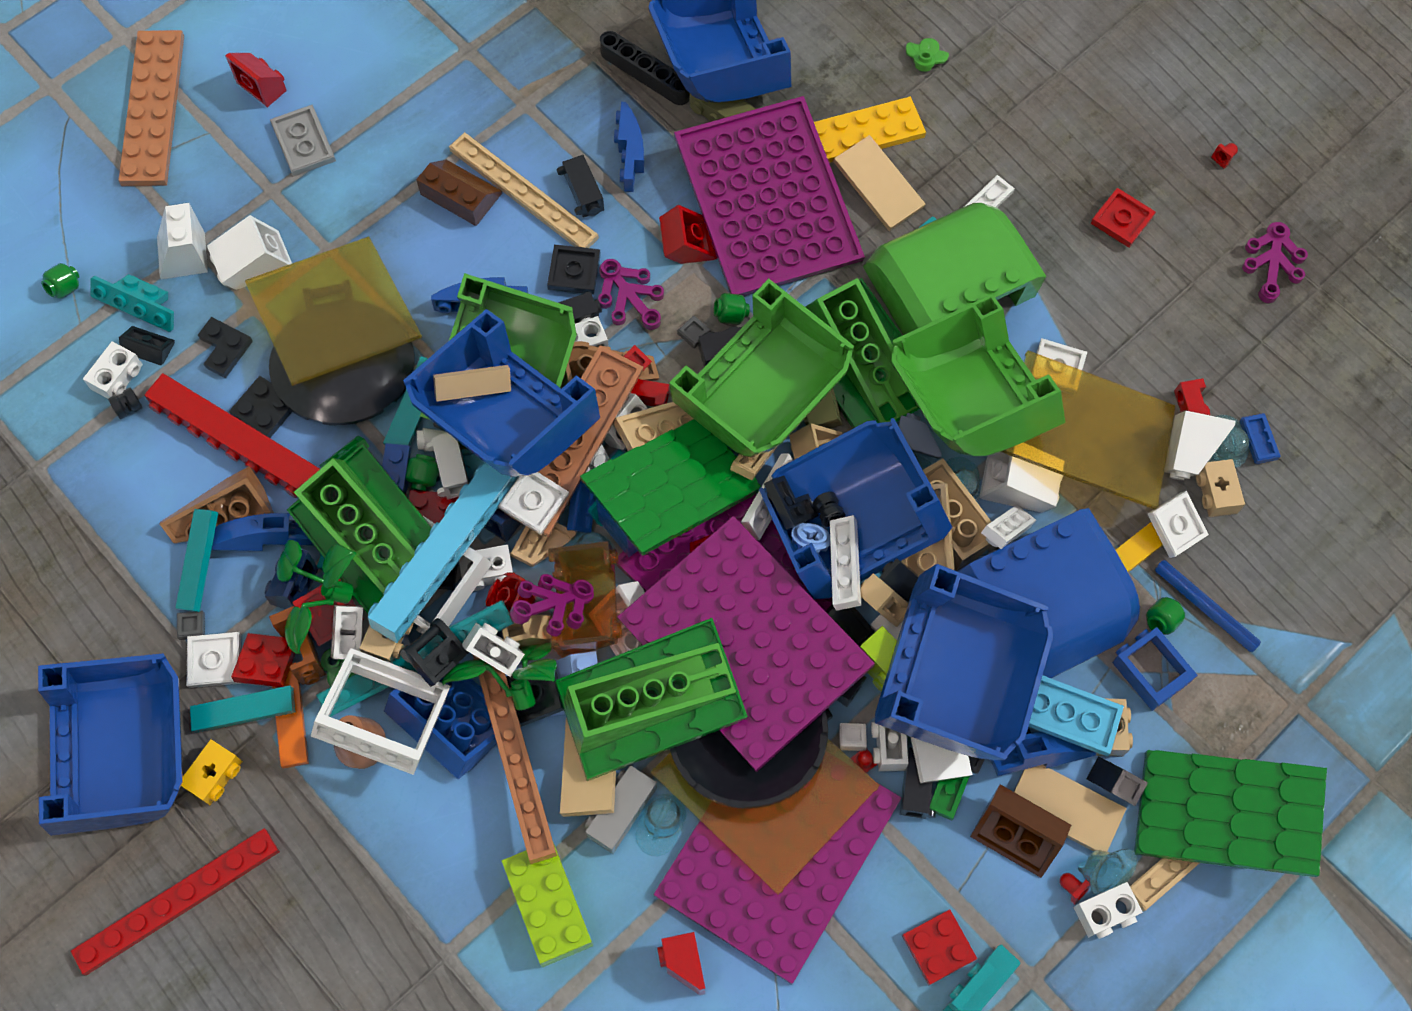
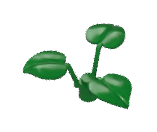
M288 540L286 542L284 551L280 555L276 573L278 579L282 582H287L292 577L293 572H296L322 583L321 594L326 598V600L303 603L301 608L295 606L290 612L285 625V638L288 646L294 653L300 654V647L311 625L312 616L309 607L320 605L332 606L334 601L347 604L351 600L353 595L352 584L338 580L357 554L356 552L339 544L331 546L323 561V578H320L297 567L302 556L301 547L295 540Z
M535 644L520 648L525 654L521 659L522 668L512 673L513 678L517 680L511 682L512 687L510 689L493 667L481 659L468 660L457 664L444 676L442 685L444 686L452 681L471 679L487 670L503 688L506 697L512 696L516 710L528 709L536 703L528 680L553 682L555 680L556 660H539L551 651L552 644ZM529 660H537L528 664Z

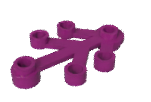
M1281 222L1271 223L1265 235L1258 239L1251 238L1245 245V250L1248 253L1256 254L1261 247L1272 243L1270 250L1256 258H1247L1242 265L1244 272L1252 274L1258 267L1269 262L1266 283L1258 293L1260 300L1264 303L1275 302L1280 294L1279 286L1276 284L1279 265L1288 274L1289 280L1292 283L1298 284L1305 277L1304 270L1293 266L1282 253L1281 246L1291 254V259L1296 264H1302L1306 260L1308 253L1305 249L1296 247L1289 238L1290 229ZM1250 244H1254L1256 248L1251 247Z
M615 259L605 260L599 267V274L604 279L602 292L598 296L601 308L607 309L611 307L612 296L610 294L614 282L619 291L616 307L611 315L612 322L615 325H623L625 323L626 314L624 311L628 299L642 316L643 326L648 330L657 329L661 324L660 313L655 309H648L637 294L648 295L652 300L660 301L664 297L663 287L660 285H641L647 284L650 281V272L646 268L639 270L624 268ZM614 270L615 272L608 273L607 271ZM642 274L647 275L646 278H640L639 276ZM623 277L636 278L640 284L627 283ZM654 291L661 292L659 295L653 294ZM604 298L609 299V301L606 303L602 302L601 300ZM621 315L622 318L616 319L615 316ZM654 320L655 323H648V321Z
M549 574L541 575L538 586L530 581H522L517 590L521 597L530 598L534 595L545 600L533 604L524 600L516 601L510 610L511 619L516 624H524L530 620L532 615L554 608L552 619L549 621L546 631L551 636H559L564 628L562 621L565 606L567 603L574 601L573 612L569 614L566 623L570 628L578 629L584 621L582 615L584 604L590 603L594 597L593 586L585 580H577L575 583L569 584L555 579ZM552 588H555V589L560 590V591H563V592H565V593L559 594V593L553 592V591H551V590H552Z

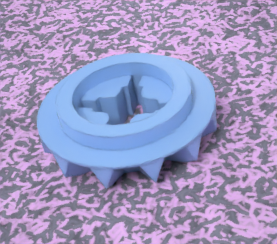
M802 523L795 526L790 535L792 543L797 545L798 549L812 543L819 553L820 551H826L831 544L828 531L812 523Z

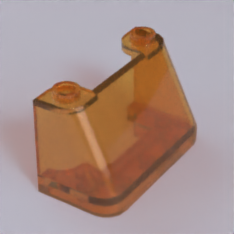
M609 541L549 548V562H555V572H552L553 578L569 584H573L577 580H585L594 589L592 601L584 604L582 613L584 621L580 628L572 629L567 625L566 620L569 614L573 612L574 601L566 604L562 621L564 628L559 636H551V647L564 658L570 654L591 652L617 644L618 638H622L621 624L617 621L615 565L619 562L617 550L612 548ZM556 589V593H559V594L565 593V592H563V591H560V590H557V589Z

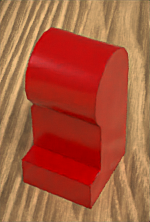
M1203 378L1180 382L1176 387L1174 393L1180 412L1190 411L1210 416V409L1204 403L1201 394L1206 388Z
M638 379L631 393L636 394L645 405L656 407L667 404L670 391L669 384Z

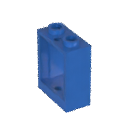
M1158 627L1151 632L1147 629L1135 637L1136 643L1131 646L1126 643L1115 652L1118 656L1112 662L1152 711L1198 676ZM1150 641L1180 675L1158 692L1154 690L1128 658Z

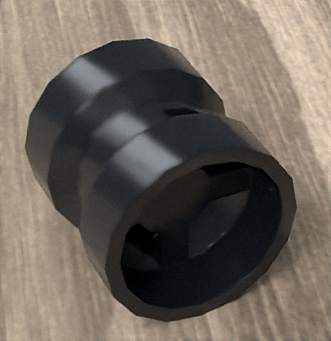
M131 387L125 389L123 394L119 396L114 395L108 398L120 420L126 417L129 412L138 411L143 408Z
M834 492L822 493L813 501V506L816 512L820 513L819 518L825 527H830V520L844 518L846 515L843 508L838 505L839 500Z

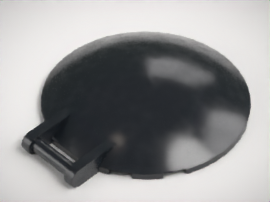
M350 281L330 288L314 291L310 289L303 290L307 312L293 320L282 331L271 351L269 375L276 395L281 402H284L299 417L306 420L320 421L324 425L356 424L383 413L384 408L393 401L397 402L406 390L403 380L414 371L415 354L408 332L396 318L386 311L372 305L354 302ZM343 294L346 296L345 301L315 307L313 304V300Z
M824 711L757 772L719 730L671 748L670 753L685 781L704 797L716 803L735 808L766 807L790 798L813 778L826 752L828 741L827 717Z

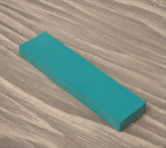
M421 356L415 370L428 358ZM407 389L383 441L384 445L385 443L411 445L422 420V417H420L421 411L412 405Z
M194 509L176 609L200 612L218 518V512Z
M289 685L190 706L191 731L199 733L295 713L294 689Z

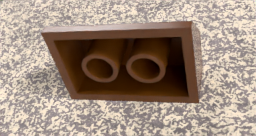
M447 159L429 163L416 179L420 195L475 226L479 224L502 195V190Z
M999 784L970 837L1042 878L1063 847L1072 825Z

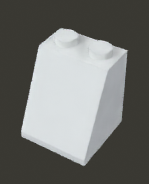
M190 203L165 206L157 235L161 280L207 273L205 232Z
M251 215L207 245L210 252V260L218 272V280L224 286H229L235 290L293 268L279 231Z
M1184 411L1175 415L1163 472L1170 473L1169 478L1177 480L1190 479V476L1198 475L1233 429L1236 421L1190 411Z
M1022 443L988 455L979 498L1009 506L1018 505L1023 509L1041 513L1056 507L1059 501L1058 493L1060 482L1063 478L1064 462Z

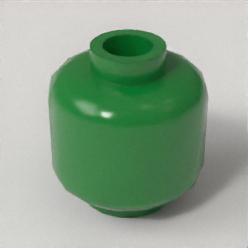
M58 263L43 273L41 284L46 293L51 297L64 298L79 287V273L73 266L69 267L63 263Z
M723 293L719 298L715 299L713 313L720 323L740 325L744 318L749 316L750 306L746 303L743 295Z
M416 454V457L409 459L405 479L412 484V489L426 491V487H434L436 485L439 474L438 465L435 462L436 458Z
M1168 597L1158 599L1146 613L1149 628L1153 630L1158 627L1163 635L1173 633L1185 619V612L1181 604Z

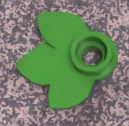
M925 38L920 44L909 42L906 45L907 55L914 59L915 67L920 71H930L935 64L944 63L949 57L948 52L939 50V43L933 38Z

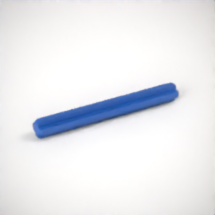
M1163 560L1156 566L1155 571L1248 651L1253 652L1258 648L1261 641L1171 564Z

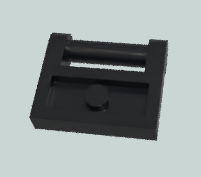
M439 618L431 622L430 628L411 645H406L400 651L402 658L411 663L430 687L439 682L469 653L450 628ZM439 635L443 640L422 659L418 652L435 636Z

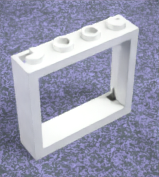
M424 517L428 521V523L433 527L435 523ZM470 547L463 556L474 563L435 617V619H441L448 627L492 565L491 561ZM420 615L414 620V623L418 625L416 630L419 633L423 634L430 628V622Z
M350 648L314 721L311 737L414 775L445 703L450 686L446 684L443 686L441 682H437L434 686L430 687L422 676L413 670H407L389 661H384L365 652ZM351 672L434 703V707L415 749L329 717Z

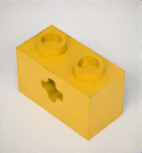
M210 739L184 774L181 787L211 806L213 801H217L222 796L227 782L239 773L240 765L243 761ZM211 771L216 772L214 777L209 775Z

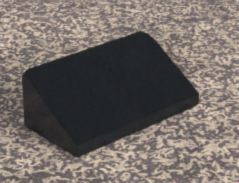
M131 326L119 337L120 346L135 353L138 358L158 365H162L175 344L173 339L135 326Z

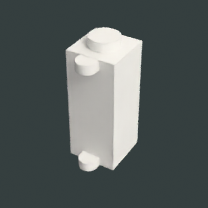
M442 433L431 438L432 442L427 443L426 447L428 451L435 452L443 487L437 490V494L439 497L446 496L448 500L459 497L462 487L466 483L469 484L459 441L448 433Z

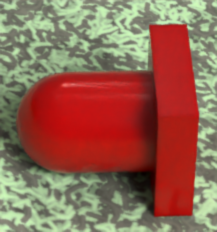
M1221 143L1217 146L1211 158L1225 169L1237 154L1238 147L1234 143H1229L1226 146Z
M867 748L866 750L859 751L849 759L854 768L864 775L878 765L874 764L873 755Z
M1071 873L1062 874L1059 880L1060 885L1072 895L1071 902L1075 905L1089 891L1091 885L1087 880L1082 883Z

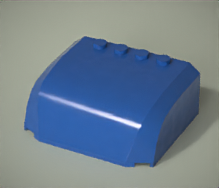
M756 0L650 1L649 12L672 66L686 90L694 98L705 102H725L746 99L791 87V51L784 37L769 41L757 17Z
M487 309L403 380L411 403L415 408L502 475L510 477L528 476L539 472L569 448L600 419L596 391L592 386L577 375L562 389L511 352L504 321ZM503 365H508L510 368V392L436 401L433 381V375Z
M891 418V422L877 423L876 420L867 421L776 469L771 475L773 479L785 476L795 498L809 494L813 502L822 493L834 492L839 500L838 505L843 508L846 514L845 517L855 516L858 530L860 582L869 578L873 573L881 572L890 561L894 562L896 558L902 561L944 539L953 528L935 491L894 418ZM761 487L759 489L798 576L814 599L832 597L831 544L826 551H820L819 553L812 543L798 549V546L792 543V537L790 536L794 527L786 530L784 524L779 520L778 512L773 502L767 495L766 488L763 489ZM818 513V517L805 522L819 525L830 534V527L823 526L819 518L820 513Z
M1089 508L1080 509L1006 545L1002 549H998L969 563L958 571L1048 606L1047 616L1049 626H1052L1053 639L1043 676L1053 678L1123 643L1139 620L1140 605L1135 585L1116 550Z
M939 564L921 573L912 590L875 711V723L959 754L988 760H1005L1010 752L1025 739L1053 639L1052 626H1049L1047 616L1048 606Z
M164 653L39 665L38 692L50 706V796L39 797V825L52 836L144 824L166 816L183 783L179 678Z

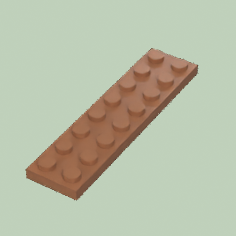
M182 30L138 31L119 173V183L121 186L167 185L184 43Z
M601 345L581 377L582 380L596 391L600 419L562 454L538 472L569 491V496L542 533L547 537H550L581 482L580 476L586 473L612 427L615 418H617L643 372V366Z

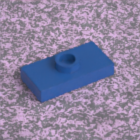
M1265 413L1240 419L1239 422L1254 463L1260 464L1278 460L1281 456Z
M582 481L570 499L567 530L591 534L593 517L589 514L588 509L595 502V497Z

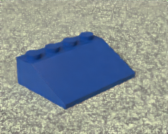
M473 679L446 683V685L450 686V689L425 747V750L457 779H460L475 767L497 744L482 687ZM395 689L389 694L384 712L416 742H419L434 703Z

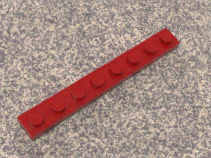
M266 828L260 830L71 950L82 974L87 976L278 854L280 851Z

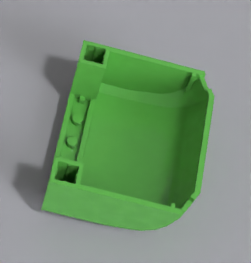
M985 203L969 204L879 246L863 266L903 335L991 294L997 300L1009 295L1014 305L1017 306L1034 298L1046 278L1045 273L1025 241L1004 212L997 207Z
M464 273L457 295L461 303L449 340L487 309L504 321L511 352L558 387H561L577 336L572 307ZM422 412L420 413V417L431 420Z
M770 279L752 295L753 317L698 374L686 365L669 382L672 401L731 449L747 457L771 451L792 433L847 373L854 345Z
M993 294L893 340L892 365L933 431L950 449L959 454L988 456L1021 444L1066 423L1061 390L1049 374L1037 380L1034 378L1009 342L1004 309Z

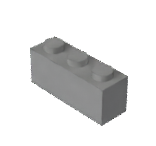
M631 765L627 771L622 770L616 778L614 813L591 815L585 824V828H587L585 831L586 836L612 854H614L657 789L656 781Z

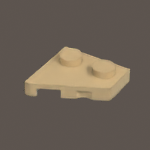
M557 523L550 537H547L525 526L510 556L534 567L576 537L577 532L569 531L567 527Z

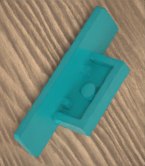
M129 274L114 284L97 276H93L90 279V295L92 298L168 332L174 329V311L161 306V304L168 300L167 291Z
M999 945L982 965L977 962L968 972L967 976L970 979L964 986L959 983L950 993L949 997L952 1000L943 1011H981L1019 967L1020 961L1003 945Z

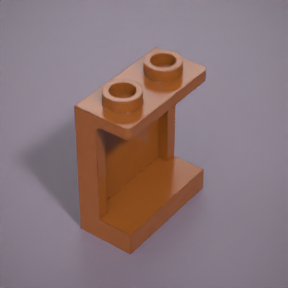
M294 606L269 616L273 627L281 637H285L286 621ZM308 631L300 647L303 660L289 667L301 685L317 683L321 679L320 677L326 675Z

